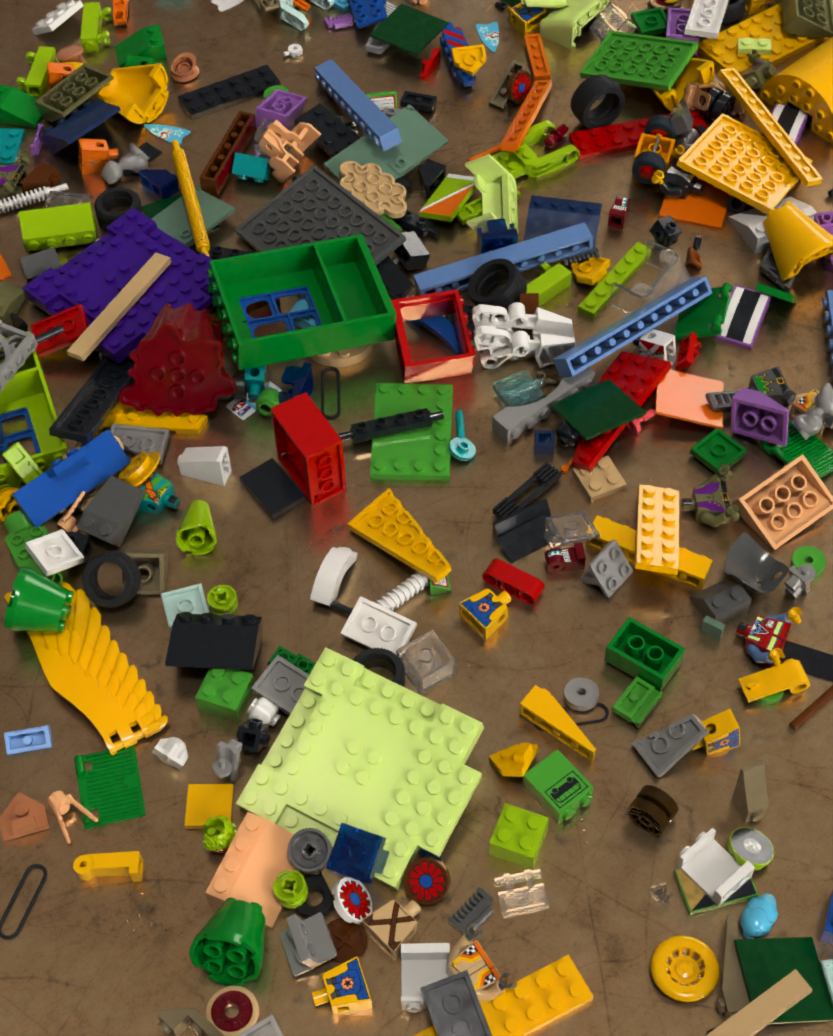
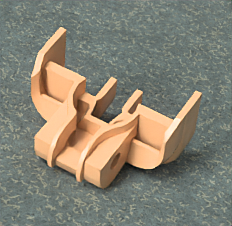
M276 119L267 126V131L262 133L259 146L265 154L271 157L268 164L273 169L272 176L280 183H283L296 171L293 168L299 163L298 160L304 156L303 152L321 135L310 123L300 122L292 131H289Z

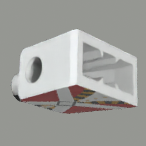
M652 329L643 336L633 340V345L640 348V355L670 361L671 366L676 363L675 335Z

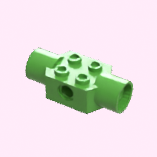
M23 510L15 511L4 520V528L8 534L4 540L9 555L18 572L21 568H30L45 576L25 549V543L49 533L44 523L39 527H34ZM61 572L47 576L48 579L59 585L63 581Z

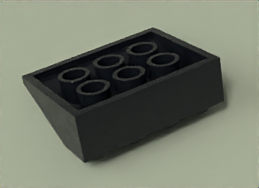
M190 612L177 613L172 625L165 666L253 670L263 640L262 617H256L252 614L234 616L229 613L224 615H213L212 613L192 614Z

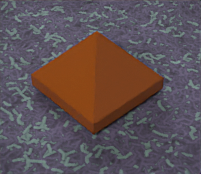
M689 247L685 264L702 270L701 256L692 247Z

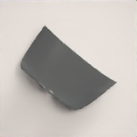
M744 531L730 547L724 571L751 591L770 593L781 583L789 568L771 557ZM782 572L778 579L771 581V578L776 573ZM757 582H762V585H757Z

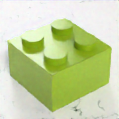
M505 803L489 842V855L533 870L548 831L549 818Z

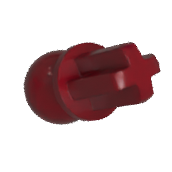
M562 124L556 130H552L544 138L545 146L548 148L555 147L557 142H560L562 136L569 130L568 127Z

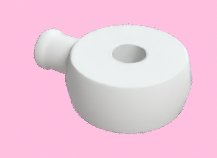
M291 44L288 47V51L283 52V56L300 57L303 53L302 46Z

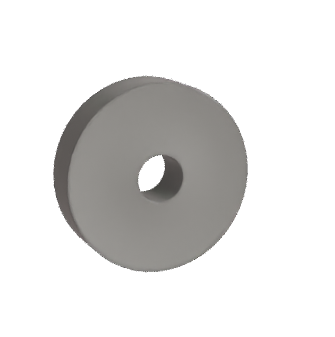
M582 677L574 678L565 685L564 701L571 709L588 711L597 705L599 688L592 680Z

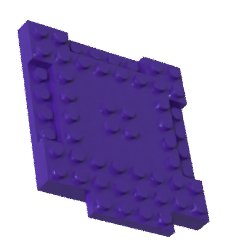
M135 208L127 211L106 227L107 234L56 271L50 267L22 288L26 298L50 316L81 303L84 306L88 326H90L155 252L170 257L172 263L96 347L98 351L116 364L125 360L130 352L138 347L139 342L149 332L158 312L164 308L166 303H169L172 309L191 303L194 309L202 311L213 303L207 287V283L210 282L207 276V269H210L209 261L213 259L204 253L197 254L157 228L155 221Z

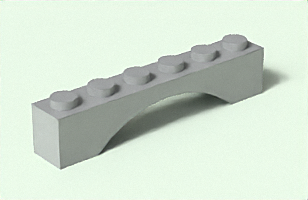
M588 367L575 376L563 377L552 393L537 402L504 408L492 416V429L507 443L512 439L518 438L521 433L533 428L536 423L546 419L555 411L550 404L594 385L595 372Z

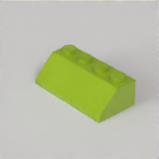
M90 202L18 211L22 237L27 251L90 244L98 239L97 223Z

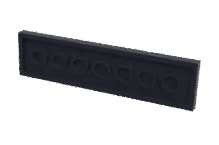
M321 103L294 120L295 125L300 122L310 123L321 133L314 142L331 158L360 139ZM402 176L395 180V183L403 185L406 191L411 188V183Z
M106 356L49 428V435L61 439L74 440L79 443H88L119 402L120 390L135 381L127 373L134 365V361L127 357L121 363L116 364Z

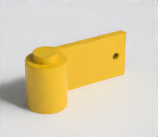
M788 659L782 664L738 679L748 703L787 689L792 694H798L807 690L811 685L800 661Z

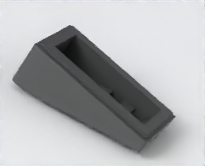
M739 390L706 393L705 396L711 410L731 413L732 397Z

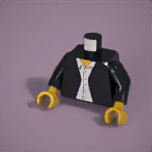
M678 145L672 151V157L680 159L685 152L684 147ZM677 160L673 162L665 173L657 170L651 178L654 184H659L658 193L665 194L667 197L686 199L691 192L700 195L704 185L697 183V176L676 166Z

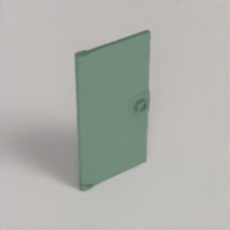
M409 104L389 118L398 127L402 143L383 151L366 134L325 162L323 167L340 181L339 168L343 162L355 161L361 166L373 163L380 166L382 173H389L397 180L448 144L449 140Z
M197 186L194 187L207 232L236 211L233 206L204 192ZM183 196L151 218L156 222L157 228L188 248L195 243Z

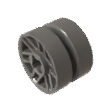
M305 828L296 832L290 839L288 856L291 863L300 872L307 875H317L332 861L333 847L323 832L315 828ZM310 847L315 850L311 856L306 853L310 850Z

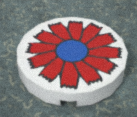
M344 877L334 884L332 895L334 894L335 897L333 904L337 913L348 923L361 924L362 920L372 913V900L366 887L354 877Z

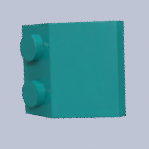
M235 153L232 173L238 174L237 178L247 180L248 177H253V181L264 183V180L270 181L273 169L268 164L270 159Z

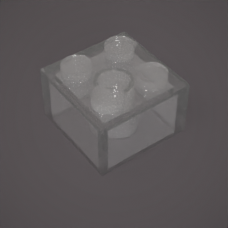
M434 630L396 650V655L404 665L406 677L419 695L457 674L455 658Z

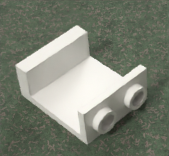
M712 828L707 833L703 831L695 839L696 843L691 847L686 846L679 853L678 856L680 858L677 867L711 900L720 906L752 877L755 867L749 861L743 865L738 864L735 858L714 840L716 830Z
M450 943L401 944L402 1010L415 1013L420 1012L421 1009H427L420 988L448 977L446 969L448 965L447 959L450 955Z

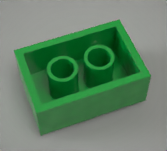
M628 617L606 646L604 661L634 678L636 676L641 678L660 692L683 662L685 648L633 618Z

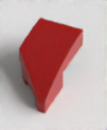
M434 47L429 60L423 59L420 79H426L440 64V48Z

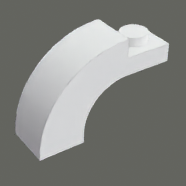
M332 547L317 573L310 599L330 606L332 601L337 599L342 579L346 571L357 561L358 553L347 547Z

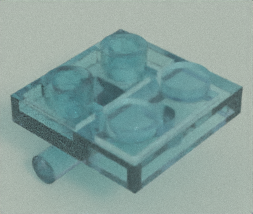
M526 369L493 383V390L506 407L528 405L546 397V394L540 388L543 385V381L540 378L534 380Z

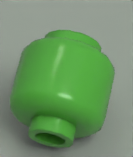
M266 388L259 394L255 404L257 410L262 415L271 417L270 409L283 403L284 400L278 390Z

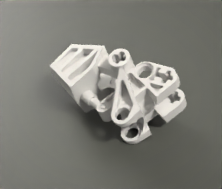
M519 302L510 304L508 313L505 308L479 304L472 308V318L475 325L474 340L477 351L483 350L482 354H480V361L486 369H495L507 359L514 361L518 357H523L527 354L535 355L539 367L543 368L554 364V358L576 346L572 319L538 307L535 314H526L525 306ZM499 314L504 315V316L501 317V318H496V317H495L496 315H499ZM512 327L532 329L534 340H530V335L524 331L513 332ZM488 360L495 361L493 364H487L486 362Z

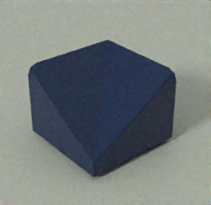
M535 430L534 455H554L555 431Z

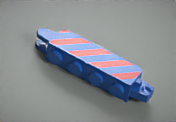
M449 22L442 30L440 45L444 47V55L448 57V66L452 67V76L456 77L457 83H462L464 87L473 86L476 74L471 76L453 64L451 48L468 46L462 29L459 27L454 28L452 22Z

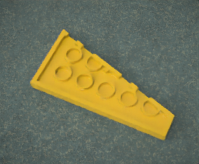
M119 401L98 430L111 428L112 424L169 429L179 434H200L208 421V417L204 414L192 415L190 413H184L176 417L172 412H164L161 416H156L151 410L136 411L134 407L125 406Z
M390 488L347 523L349 530L436 583L440 582L451 571L448 561L433 546L429 537L425 536L422 528L410 513L403 508L398 498L396 499Z

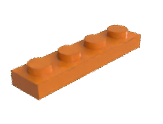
M540 33L524 35V43L534 82L535 80H551Z

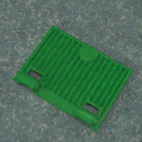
M726 282L722 287L711 288L712 294L680 312L673 334L675 335V340H682L692 332L696 333L698 337L721 335L720 324H724L730 302L728 293L732 292L733 286Z
M791 421L788 422L786 447L778 444L772 447L768 442L759 440L761 442L760 446L770 456L776 455L785 464L803 454L819 478L833 472V450L815 435L805 440Z
M135 745L127 749L124 747L113 756H111L109 750L82 756L76 755L74 757L80 803L90 812L98 809L99 814L98 822H94L81 812L85 830L146 816ZM91 762L92 770L85 771L84 763Z

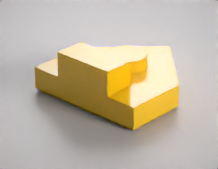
M484 44L451 48L454 66L471 76H474L486 62L487 57Z
M594 256L593 258L590 257L588 261L581 263L577 261L572 262L570 266L577 282L597 286L607 275V269L611 265V260Z
M520 743L488 757L490 763L498 769L502 776L523 777L539 750L537 744Z

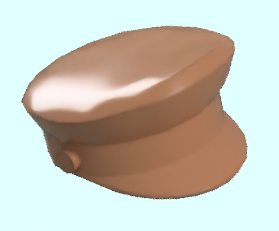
M69 45L60 49L56 54L60 63L78 62L86 64V60L83 57L84 48L82 46Z
M190 52L181 53L171 63L170 75L175 81L188 82L199 74L196 58Z

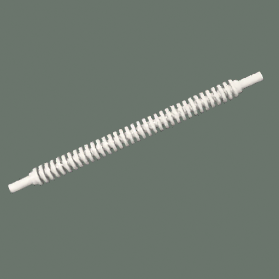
M67 183L51 188L43 186V190L39 187L38 191L34 189V193L32 190L29 191L30 194L26 191L25 196L23 193H20L21 197L19 194H16V199L13 195L12 200L10 197H7L8 201L3 198V203L0 199V211L2 210V213H5L6 209L9 212V208L13 211L14 206L16 209H19L18 205L22 208L23 203L26 207L28 206L27 202L29 205H32L31 201L35 204L36 199L39 203L41 202L40 198L42 201H45L44 197L48 200L53 194L69 190Z

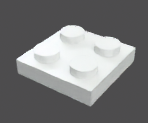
M63 529L25 543V549L46 577L84 562V556Z

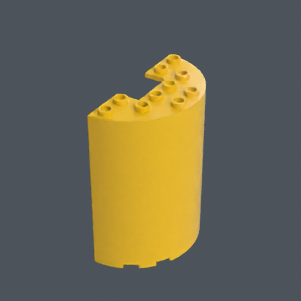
M833 37L770 78L763 85L759 94L760 99L775 107L776 103L788 106V102L811 115L813 118L810 131L833 144Z

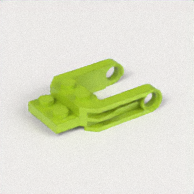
M545 120L530 127L518 151H501L492 155V157L514 179L523 175H528V178L538 179L574 163L579 158L580 151L573 144H570L538 158L537 154L530 147L542 142L552 130H556L555 125L551 121Z

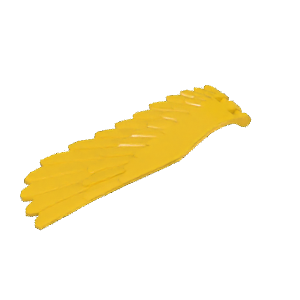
M62 581L61 586L74 592L71 604L68 603L72 608L69 618L64 619L66 624L63 633L27 631L51 688L88 718L102 736L111 756L117 754L118 750L124 747L127 749L137 744V740L143 737L148 738L160 732L168 724V716H162L160 704H155L152 692L147 691L145 680L143 678L139 680L138 670L135 665L129 666L126 654L120 653L118 643L114 639L111 641L109 628L106 625H101V614L96 607L91 609L90 601L82 589L75 591L69 583ZM12 592L6 593L4 596L8 604ZM138 724L140 730L133 733L131 727ZM118 733L120 740L112 743L110 737Z

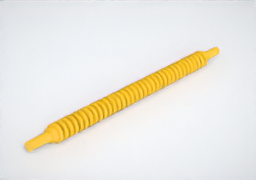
M173 140L172 159L195 246L198 252L209 256L211 246L184 150L180 148L178 140Z

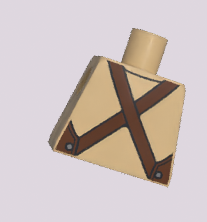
M391 900L362 920V924L366 933L395 961L401 954V944L409 943L418 931V922L414 917L421 911V908L414 900L408 902L404 907L396 900Z

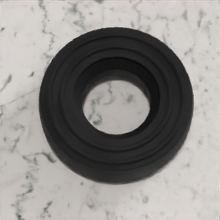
M317 876L305 878L309 891L317 890L321 892L323 900L317 906H309L304 902L301 906L295 908L296 912L305 919L319 912L324 917L327 916L334 907L333 900L335 899L325 879Z

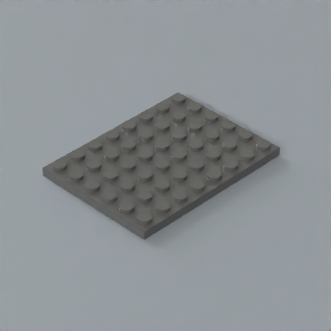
M315 165L235 229L236 234L257 252L363 234L376 265L406 241L405 235Z

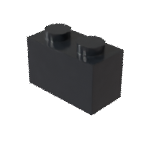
M415 231L402 232L406 237V241L394 250L395 254L406 270L426 268L430 257L429 251L425 248Z

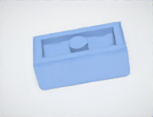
M50 725L3 733L7 755L52 747Z

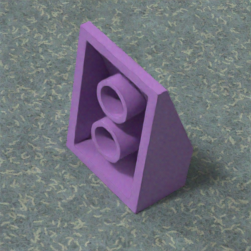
M668 7L665 38L699 42V36L685 35V27L691 9Z
M276 89L256 107V127L267 131V126L277 119L285 128L291 131L295 125L294 120L299 117L307 102V97Z
M742 387L732 397L731 432L786 447L789 410L760 391Z

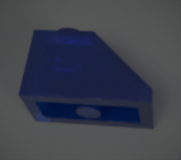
M166 169L139 171L141 184L161 200L167 199L179 191L177 176L171 174Z

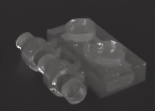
M531 868L523 869V872L510 874L508 872L503 873L501 877L494 878L495 887L505 886L506 890L498 892V900L503 918L549 909L550 904L544 883L534 885L533 881L534 879L542 878L540 869L531 870ZM524 881L526 883V887L513 888L515 883Z

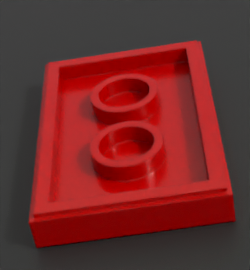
M81 303L30 325L34 336H38L60 325L64 329L63 333L37 344L36 352L40 358L72 345L89 327L84 306Z

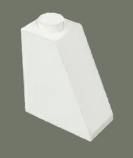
M225 446L185 448L183 454L179 455L177 460L181 475L220 486H225L232 472L228 448Z

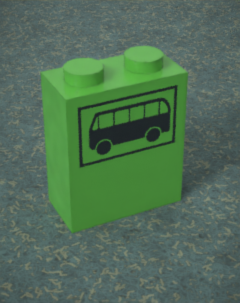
M558 749L523 776V786L558 824L564 819L566 821L571 819L577 809L581 806L586 807L593 800L594 787Z

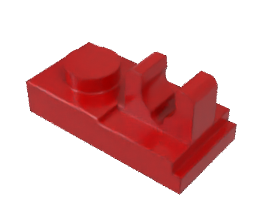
M692 332L681 340L674 367L680 372L686 367H690L694 362V358L700 355V352L697 350L702 347V344L697 341L698 336H696V333Z

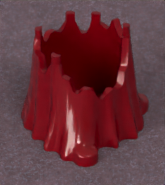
M169 303L164 305V308L158 312L149 332L139 342L138 347L129 354V357L134 361V365L127 373L134 378L135 382L120 390L119 401L125 406L134 407L136 411L151 410L156 416H161L164 412H172L176 417H179L184 413L198 415L212 411L216 408L219 397L231 396L236 392L237 383L235 379L227 374L224 367L221 325L215 324L214 326L212 324L209 310H195L191 303L176 309H172Z

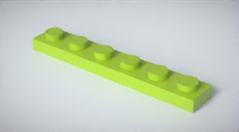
M636 242L579 304L578 312L594 319L652 255L653 249Z

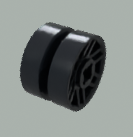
M717 87L712 88L708 92L711 95L709 107L706 111L700 110L701 116L713 122L722 113L730 117L735 106V96ZM706 98L704 99L702 106L705 105Z

